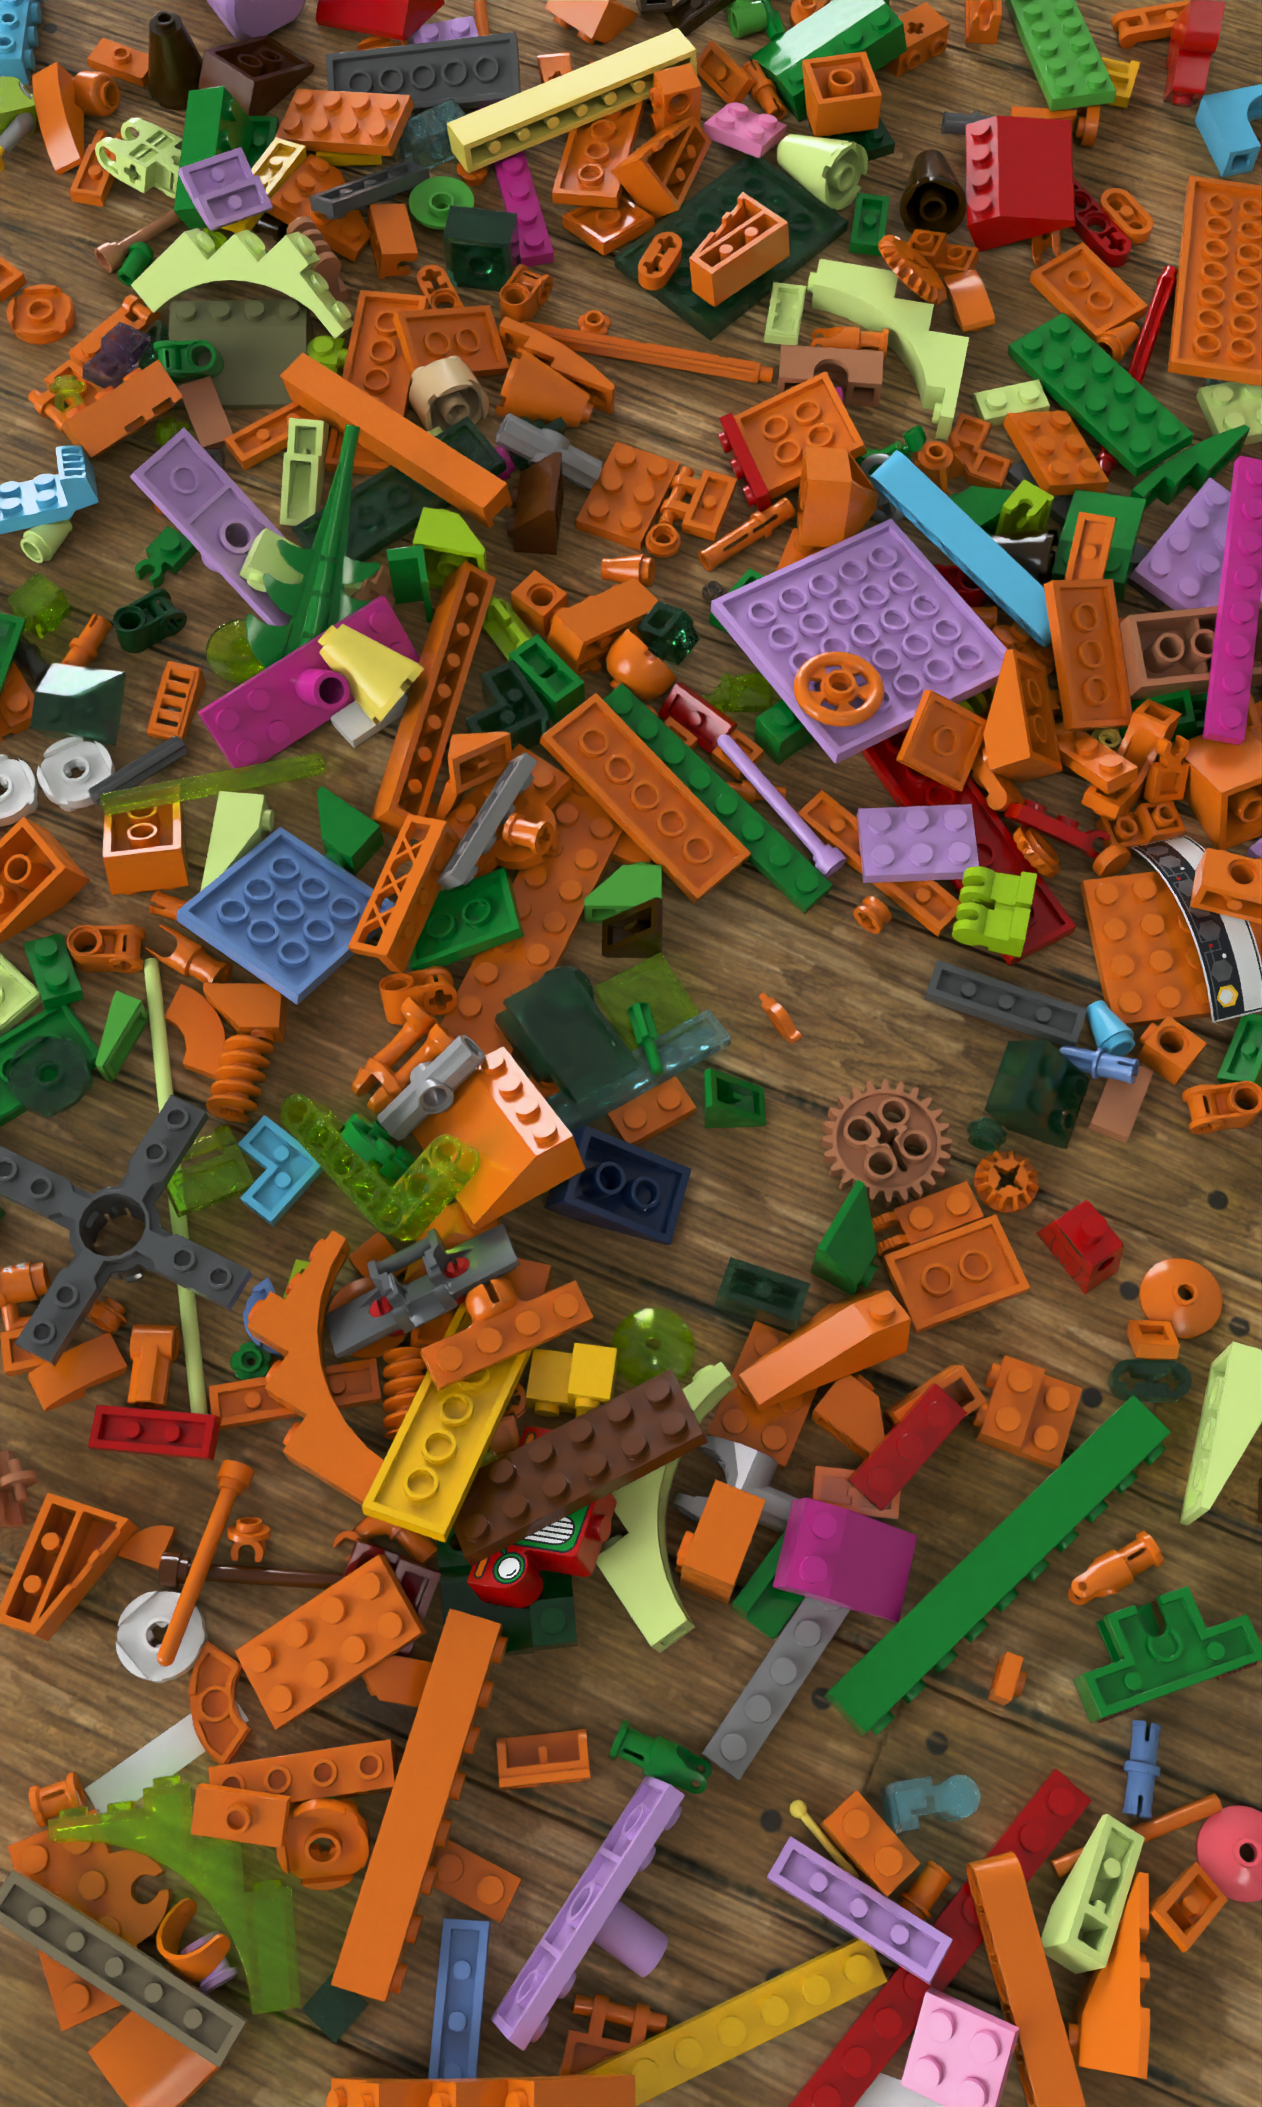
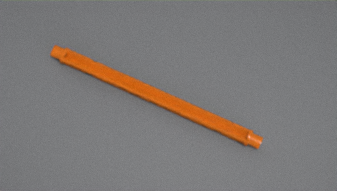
M522 321V324L544 333L567 346L572 351L757 384L759 381L772 383L775 368L763 366L761 362L733 357H720L716 354L648 342L641 343L626 338Z

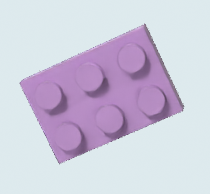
M972 804L858 809L857 824L863 883L963 879L964 871L967 868L979 866Z

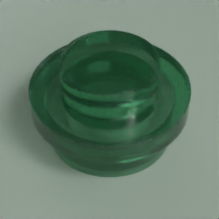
M982 1117L978 1121H971L967 1128L969 1134L968 1142L975 1148L988 1152L998 1151L1000 1145L1006 1142L1008 1136L1001 1123L986 1117Z

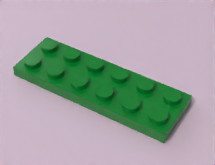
M1064 313L1059 314L1008 345V355L1032 379H1039L1042 388L1135 478L1192 444L1193 433Z

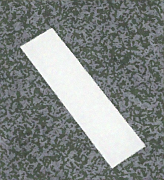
M236 1700L242 1719L248 1722L247 1716ZM191 1713L84 1789L94 1807L100 1810L104 1823L110 1821L206 1752L195 1733Z

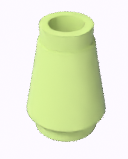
M67 519L39 525L24 532L23 539L20 542L23 552L36 563L51 560L69 532L72 531V524Z

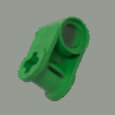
M165 340L153 344L154 351L158 352L159 361L174 383L201 379L207 376L215 378L223 370V356L206 340ZM204 352H211L210 363L203 367L198 366L200 355Z

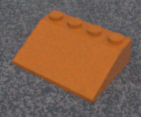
M504 1046L485 1055L486 1060L453 1092L454 1100L447 1110L438 1114H430L411 1132L476 1230L585 1170L573 1135Z

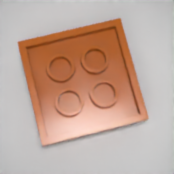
M827 371L734 416L771 499L800 485L805 446L848 449L854 459L867 453L865 445Z

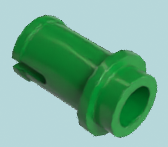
M140 241L130 245L128 249L129 255L117 272L118 279L129 287H132L131 284L154 261L152 248Z

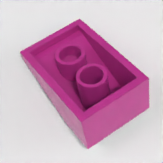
M807 1497L793 1500L773 1588L889 1621L899 1622L917 1535L854 1511Z

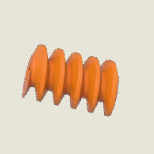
M236 1034L226 1039L223 1044L225 1053H222L219 1057V1065L221 1067L215 1071L214 1077L216 1082L210 1088L212 1096L208 1098L206 1107L211 1114L219 1118L238 1123H248L250 1118L245 1115V1112H256L259 1107L257 1103L249 1100V1097H261L263 1093L253 1083H264L267 1079L266 1075L257 1069H267L271 1065L270 1060L261 1055L273 1054L275 1048L270 1043L257 1037Z
M399 1347L383 1353L384 1362L389 1364L383 1369L384 1378L389 1380L383 1386L384 1395L389 1397L383 1402V1410L390 1414L383 1419L384 1428L390 1431L383 1436L386 1439H395L426 1375L424 1370L427 1367L420 1354L422 1348Z

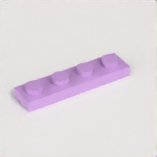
M791 1836L767 1876L768 1881L928 1985L931 1984L953 1943V1939Z

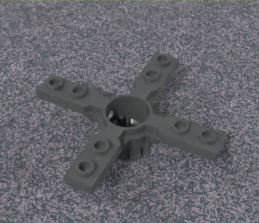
M170 1095L129 1160V1170L120 1185L103 1188L93 1194L73 1185L70 1180L0 1146V1195L70 1230V1243L76 1253L68 1268L60 1270L17 1338L15 1344L19 1348L55 1366L109 1278L123 1280L120 1275L123 1274L127 1283L136 1282L143 1278L141 1267L144 1268L146 1273L152 1271L230 1311L232 1310L252 1276L250 1270L178 1234L173 1235L165 1231L161 1224V1216L155 1206L209 1117L206 1111ZM126 1208H128L132 1217L140 1219L145 1223V1230L141 1240L131 1250L121 1255L110 1257L95 1254L93 1244L99 1231L108 1222L105 1214L114 1219L118 1216L128 1215Z

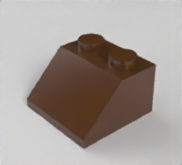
M553 452L520 473L519 487L513 486L511 500L513 505L511 507L516 508L515 515H509L507 536L514 539V552L557 555L564 499L562 452Z

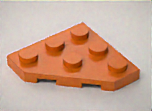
M310 154L270 199L273 208L267 211L268 214L288 225L298 217H310L331 249L353 262L366 249L371 237L359 210L347 212L346 216L341 219H328L325 214L311 210L310 196L346 183L339 169L313 154Z

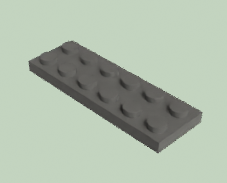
M516 32L326 54L328 91L410 95L415 105L411 115L485 107L521 93L519 48Z

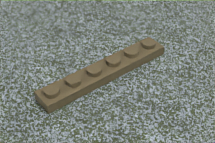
M12 1870L1 1887V1925L218 2068L223 2067L249 2020L20 1871Z

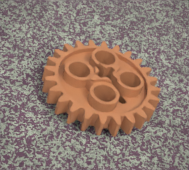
M883 1079L878 1090L875 1089L871 1081H867L863 1094L855 1086L851 1087V1100L840 1095L837 1101L839 1109L830 1107L827 1117L831 1121H824L822 1132L827 1135L821 1137L820 1147L829 1150L824 1152L822 1161L823 1163H834L828 1175L830 1177L842 1175L839 1185L841 1190L850 1185L854 1186L857 1179L865 1183L870 1206L874 1203L876 1197H882L885 1208L889 1207L892 1197H896L901 1206L906 1204L908 1193L916 1200L921 1199L923 1194L922 1187L932 1191L936 1184L934 1178L942 1179L945 1173V1169L941 1165H948L951 1155L945 1152V1150L950 1149L952 1139L942 1137L947 1134L950 1127L949 1123H937L943 1113L942 1109L930 1111L929 1107L932 1098L928 1097L920 1102L917 1099L919 1092L917 1087L909 1094L904 1093V1083L902 1081L898 1083L895 1090L889 1088L887 1079ZM893 1112L902 1121L891 1123L884 1118L883 1114ZM870 1114L875 1120V1124L866 1115ZM860 1130L867 1135L868 1139L856 1141L849 1136V1132ZM880 1138L884 1142L881 1145L878 1143ZM892 1142V1148L887 1143ZM915 1145L922 1150L923 1154L912 1156L905 1151L904 1147ZM897 1162L902 1168L906 1169V1172H901L899 1170V1168L897 1167ZM881 1163L888 1168L889 1173L884 1175L876 1174L870 1169V1165Z

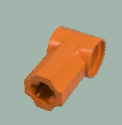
M134 1324L130 1337V1357L133 1361L127 1401L130 1406L143 1409L166 1407L172 1363L177 1361L180 1350L179 1326Z

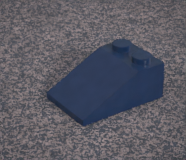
M587 1125L571 1131L585 1170L551 1188L544 1208L581 1223L670 1245L691 1169Z

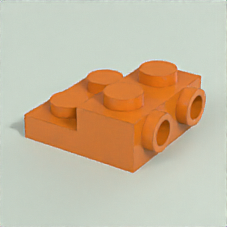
M1005 1355L999 1364L992 1363L988 1372L985 1387L991 1388L987 1403L977 1408L972 1425L979 1428L975 1441L1056 1470L1060 1466L1083 1388L1044 1374L1045 1369Z

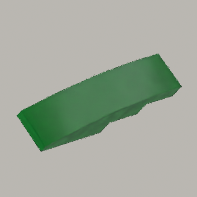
M1246 425L1233 428L1180 452L1156 468L1133 488L1130 497L1146 499L1145 511L1156 499L1169 505L1188 485L1199 491L1209 478L1214 479L1241 452L1250 428Z

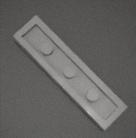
M525 752L509 761L436 880L447 890L462 884L465 886L474 878L478 871V866L475 865L481 854H486L492 848L497 839L494 833L499 824H504L515 810L516 806L512 803L518 793L522 794L533 781L534 776L530 773L538 761Z

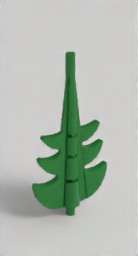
M348 424L345 426L339 463L312 549L299 548L282 539L277 541V547L286 563L295 571L304 575L302 582L299 584H287L276 580L270 574H264L262 577L266 592L271 601L282 612L291 617L289 624L285 626L268 625L258 620L252 614H247L246 616L247 641L254 657L264 669L315 638L331 625H335L372 601H360L344 593L345 584L362 582L373 576L381 567L378 562L365 563L347 557L353 464L360 427Z

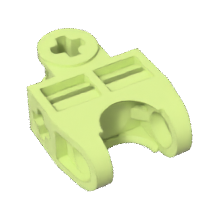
M130 118L121 126L123 140L116 137L114 139L105 137L96 144L95 153L98 162L114 177L142 193H146L149 189L155 187L163 191L167 196L175 199L183 139L143 119ZM130 127L135 128L139 132L137 138L132 135ZM104 147L116 155V162L106 155Z

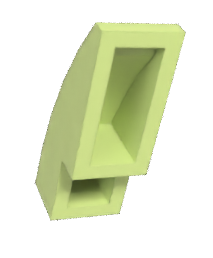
M289 418L287 452H284L280 525L316 528L325 475L324 461L328 447L329 424L325 421Z

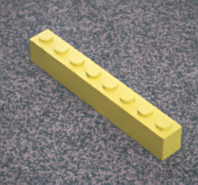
M676 28L448 122L447 129L451 151L467 173H471L650 98L649 91L653 87L654 72L691 63L697 75L696 48Z

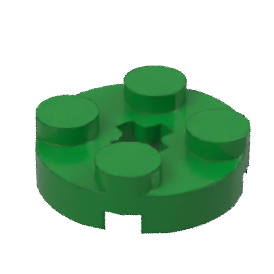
M354 1112L340 1128L342 1130L340 1133L342 1138L351 1149L367 1163L372 1160L381 1165L382 1167L378 1172L393 1181L401 1182L417 1162L414 1155L402 1146L397 1147L390 1141L392 1136L388 1134L377 1120L371 1124L363 1115Z

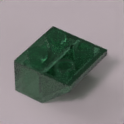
M1047 1039L1008 1041L985 1111L1007 1130L1060 1149H1067L1072 1132L1076 1126V1120L1084 1096L1087 1093L1090 1079Z

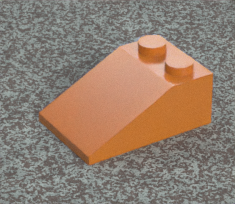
M1012 648L1005 651L983 733L985 747L982 753L984 762L990 771L1020 783L1062 772L1063 769L1045 665Z
M180 786L126 792L104 806L103 861L111 895H134L144 891L174 890L178 887L189 886L188 858Z
M24 816L0 839V944L64 907L90 881L49 830Z

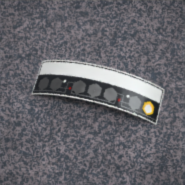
M1185 835L1131 847V849L1147 859L1158 871L1183 912L1203 968L1212 1023L1262 1011V962L1249 921L1190 907L1195 870L1205 849Z

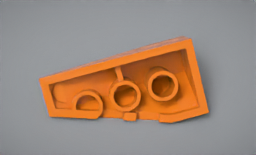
M889 1290L861 1291L828 1304L739 1374V1382L757 1409L762 1410L906 1353L911 1318Z
M1134 1873L1106 1968L1089 1972L1074 2009L1072 2023H1066L1065 2030L1075 2066L1147 2079L1150 2009L1142 2007V2004H1140V1994L1143 1993L1146 1982L1150 1979V1963L1147 1962L1145 1953L1140 1952V1942L1145 1943L1149 1934V1873Z

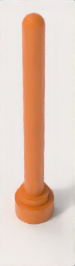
M223 1460L216 1476V1479L219 1481L217 1488L220 1490V1493L157 1654V1661L161 1666H170L175 1660L236 1496H241L243 1490L249 1489L255 1471L243 1463L233 1460Z

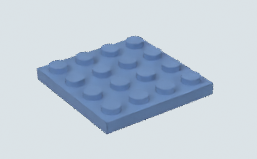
M279 827L177 910V922L298 1005L355 954L349 950L348 945L374 889L282 827ZM385 898L380 907L382 913L394 907L395 903ZM381 926L368 933L364 944L382 930Z

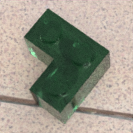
M511 660L482 674L483 700L489 708L466 718L467 734L510 733L512 750L518 744L526 749L540 744L541 736L550 729L549 713L515 661Z

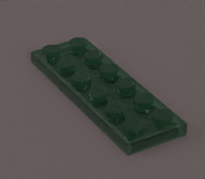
M468 416L435 436L495 476L507 470L505 460ZM392 465L388 466L351 490L347 557L359 562L366 561L417 528L423 507L447 509L452 504ZM324 508L292 528L296 539L305 549H312Z

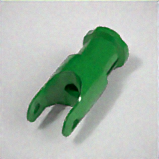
M625 1719L619 1728L608 1756L612 1760L621 1758L642 1768L644 1775L664 1781L673 1787H680L693 1794H701L705 1791L707 1779L712 1774V1766L706 1759L693 1754L689 1749L658 1735L656 1738H653L631 1728L630 1722ZM703 1766L705 1771L700 1772L697 1767ZM697 1780L700 1786H693L692 1781Z

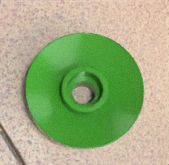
M447 176L432 177L420 182L412 190L409 196V210L413 218L423 226L432 229H450L464 223L471 216L474 210V195L468 185L459 179Z

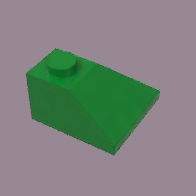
M858 1179L817 1247L810 1272L849 1295L855 1294L860 1285L867 1289L879 1268L873 1264L877 1253V1246L865 1183Z

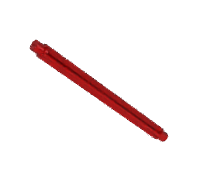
M1166 266L1157 279V287L1127 371L1140 384H1142L1172 292L1176 288L1178 270L1174 266ZM1102 446L1096 460L1106 477L1109 478L1111 470L1116 466L1117 460Z

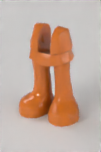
M411 996L401 1006V1011L406 1020L402 1029L373 1058L369 1057L365 1067H360L350 1087L357 1097H361L370 1091L378 1081L383 1084L367 1103V1107L377 1115L411 1083L409 1079L410 1074L417 1065L424 1062H433L456 1039L448 1029L439 1024V1020ZM428 1034L426 1041L418 1051L395 1072L392 1067L422 1037Z

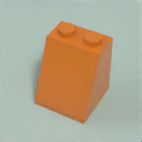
M1247 729L1245 741L1240 745L1204 739L1203 734L1189 739V751L1182 759L1190 764L1184 797L1216 850H1226L1262 836V742Z

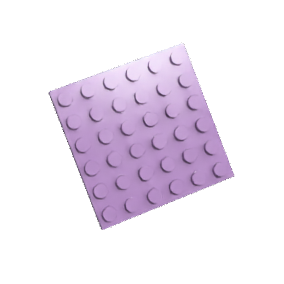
M892 518L711 601L710 611L835 764L909 728L924 690H933L958 704L996 685L1005 651L1008 650ZM839 651L860 656L875 667L883 680L885 691L882 705L874 716L857 725L835 727L820 723L808 716L801 709L795 698L794 679L799 668L810 658L826 652ZM828 667L825 668V670L828 674L833 670H841V668ZM861 675L854 677L858 687L867 684ZM810 681L809 691L820 692L821 682ZM856 697L850 705L857 709L865 702ZM823 701L821 705L834 711L838 708V706L831 705L826 701Z

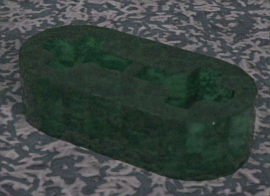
M1122 1360L1116 1364L1108 1376L1109 1390L1115 1397L1127 1401L1134 1395L1140 1402H1176L1189 1391L1192 1383L1190 1372L1184 1365L1167 1360ZM1126 1371H1130L1131 1378L1145 1379V1382H1138L1129 1390L1127 1389V1384L1119 1381V1378ZM1169 1372L1173 1380L1180 1381V1384L1173 1391H1169L1168 1384L1154 1383V1380L1163 1379Z

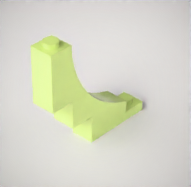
M820 259L817 273L810 272L807 293L813 294L811 308L847 318L869 331L882 332L883 328H889L888 345L898 354L911 373L920 394L922 408L934 410L931 423L938 424L935 439L948 441L953 424L969 337L929 331L934 304L895 298L898 276L894 271Z

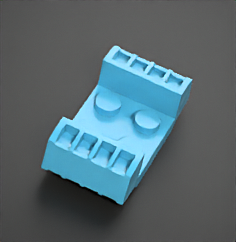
M81 445L56 447L59 472L57 475L41 474L35 477L34 480L21 483L9 481L0 485V534L67 520L72 517L76 510L99 502L94 468Z

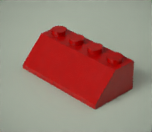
M318 0L315 20L318 25L406 41L445 2L444 0Z

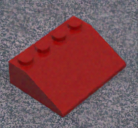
M997 115L966 125L967 227L979 252L1076 226L1073 139L1070 120Z

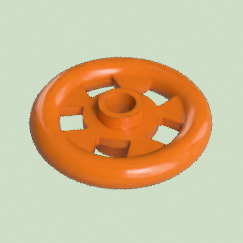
M839 651L822 653L807 660L799 668L793 687L797 703L808 716L820 723L835 727L853 726L870 719L881 707L885 691L883 680L873 665L860 656ZM840 667L841 670H833L827 674L825 668ZM861 675L867 684L858 687L854 677ZM809 682H821L820 692L809 691ZM856 697H859L865 703L855 709L850 704ZM823 701H826L831 705L838 706V708L834 711L821 705Z

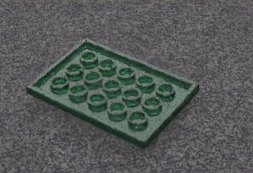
M747 154L681 205L678 211L671 213L615 257V267L641 287L638 282V264L654 237L662 232H673L679 235L682 239V258L669 281L659 290L643 289L711 341L772 291L773 282L783 283L845 233L848 220L762 157L759 159ZM744 192L788 222L790 256L714 307L692 291L689 258L710 232L715 233L722 224L724 214L733 211L738 204L737 198Z

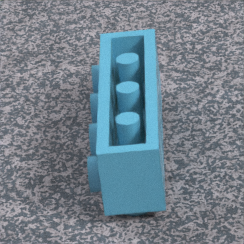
M0 0V76L15 77L23 85H29L31 70L36 68L34 47L39 45L37 25L42 23L40 3L45 0Z

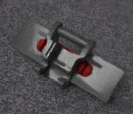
M502 1223L449 1250H446L442 1238L434 1228L427 1232L428 1236L399 1252L379 1262L376 1259L368 1262L370 1277L376 1287L325 1315L337 1358L339 1359L344 1355L349 1356L386 1336L397 1337L404 1333L406 1334L458 1307V1305L465 1302L467 1293L480 1284L486 1285L490 1283L489 1280L499 1278L513 1271L520 1263L505 1225ZM423 1258L428 1274L407 1285H401L393 1273Z

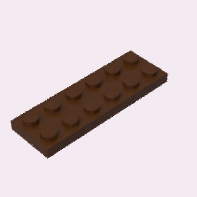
M671 1368L479 1468L453 1525L466 1561L472 1566L708 1443L673 1369Z

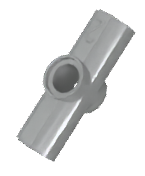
M511 413L506 415L496 434V444L529 460L528 464L530 466L553 452H562L563 478L587 491L592 489L601 473L602 461L569 445L570 441L568 438L550 429H539Z
M465 1034L463 1036L459 1035L433 1062H424L417 1065L410 1074L409 1079L411 1083L377 1116L380 1125L385 1128L390 1136L400 1141L414 1131L430 1114H438L447 1110L453 1103V1092L486 1060L483 1050Z

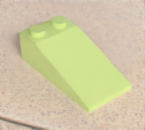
M1232 1342L1211 1363L1180 1524L1188 1526L1210 1510L1262 1423L1261 1349Z

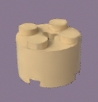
M450 356L434 361L426 367H418L413 371L409 401L427 431L439 426L446 434L447 442H455L470 436L477 430L475 424L481 416L485 419L488 414L489 399L470 368L460 357Z

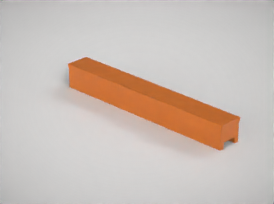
M302 352L280 375L291 400L343 434L346 424L360 427L358 444L488 529L494 525L492 519L503 507L509 509L513 505L506 482Z

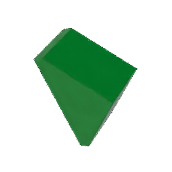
M712 1068L705 1070L703 1082L704 1128L761 1127L766 1125L764 1088Z

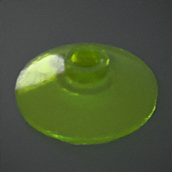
M236 619L221 625L212 633L206 645V657L210 668L215 674L227 681L243 683L264 670V667L254 657L247 641L246 619Z
M644 1308L631 1313L619 1324L612 1340V1348H617V1370L628 1382L635 1386L671 1368L680 1381L690 1369L694 1358V1339L689 1327L678 1315L662 1308ZM650 1338H656L661 1342V1347L655 1351L649 1350L645 1345L646 1341Z

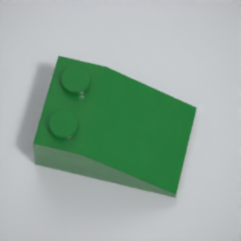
M1075 489L1060 536L1052 570V580L1065 579L1079 511L1115 517L1117 522L1104 579H1113L1116 600L1124 601L1146 499Z

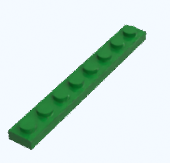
M621 683L603 699L749 850L751 855L748 860L798 909L806 914L832 890L833 884L628 688Z

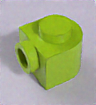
M328 335L313 338L307 346L308 356L342 377L348 351L345 338L339 337L334 339L333 336Z

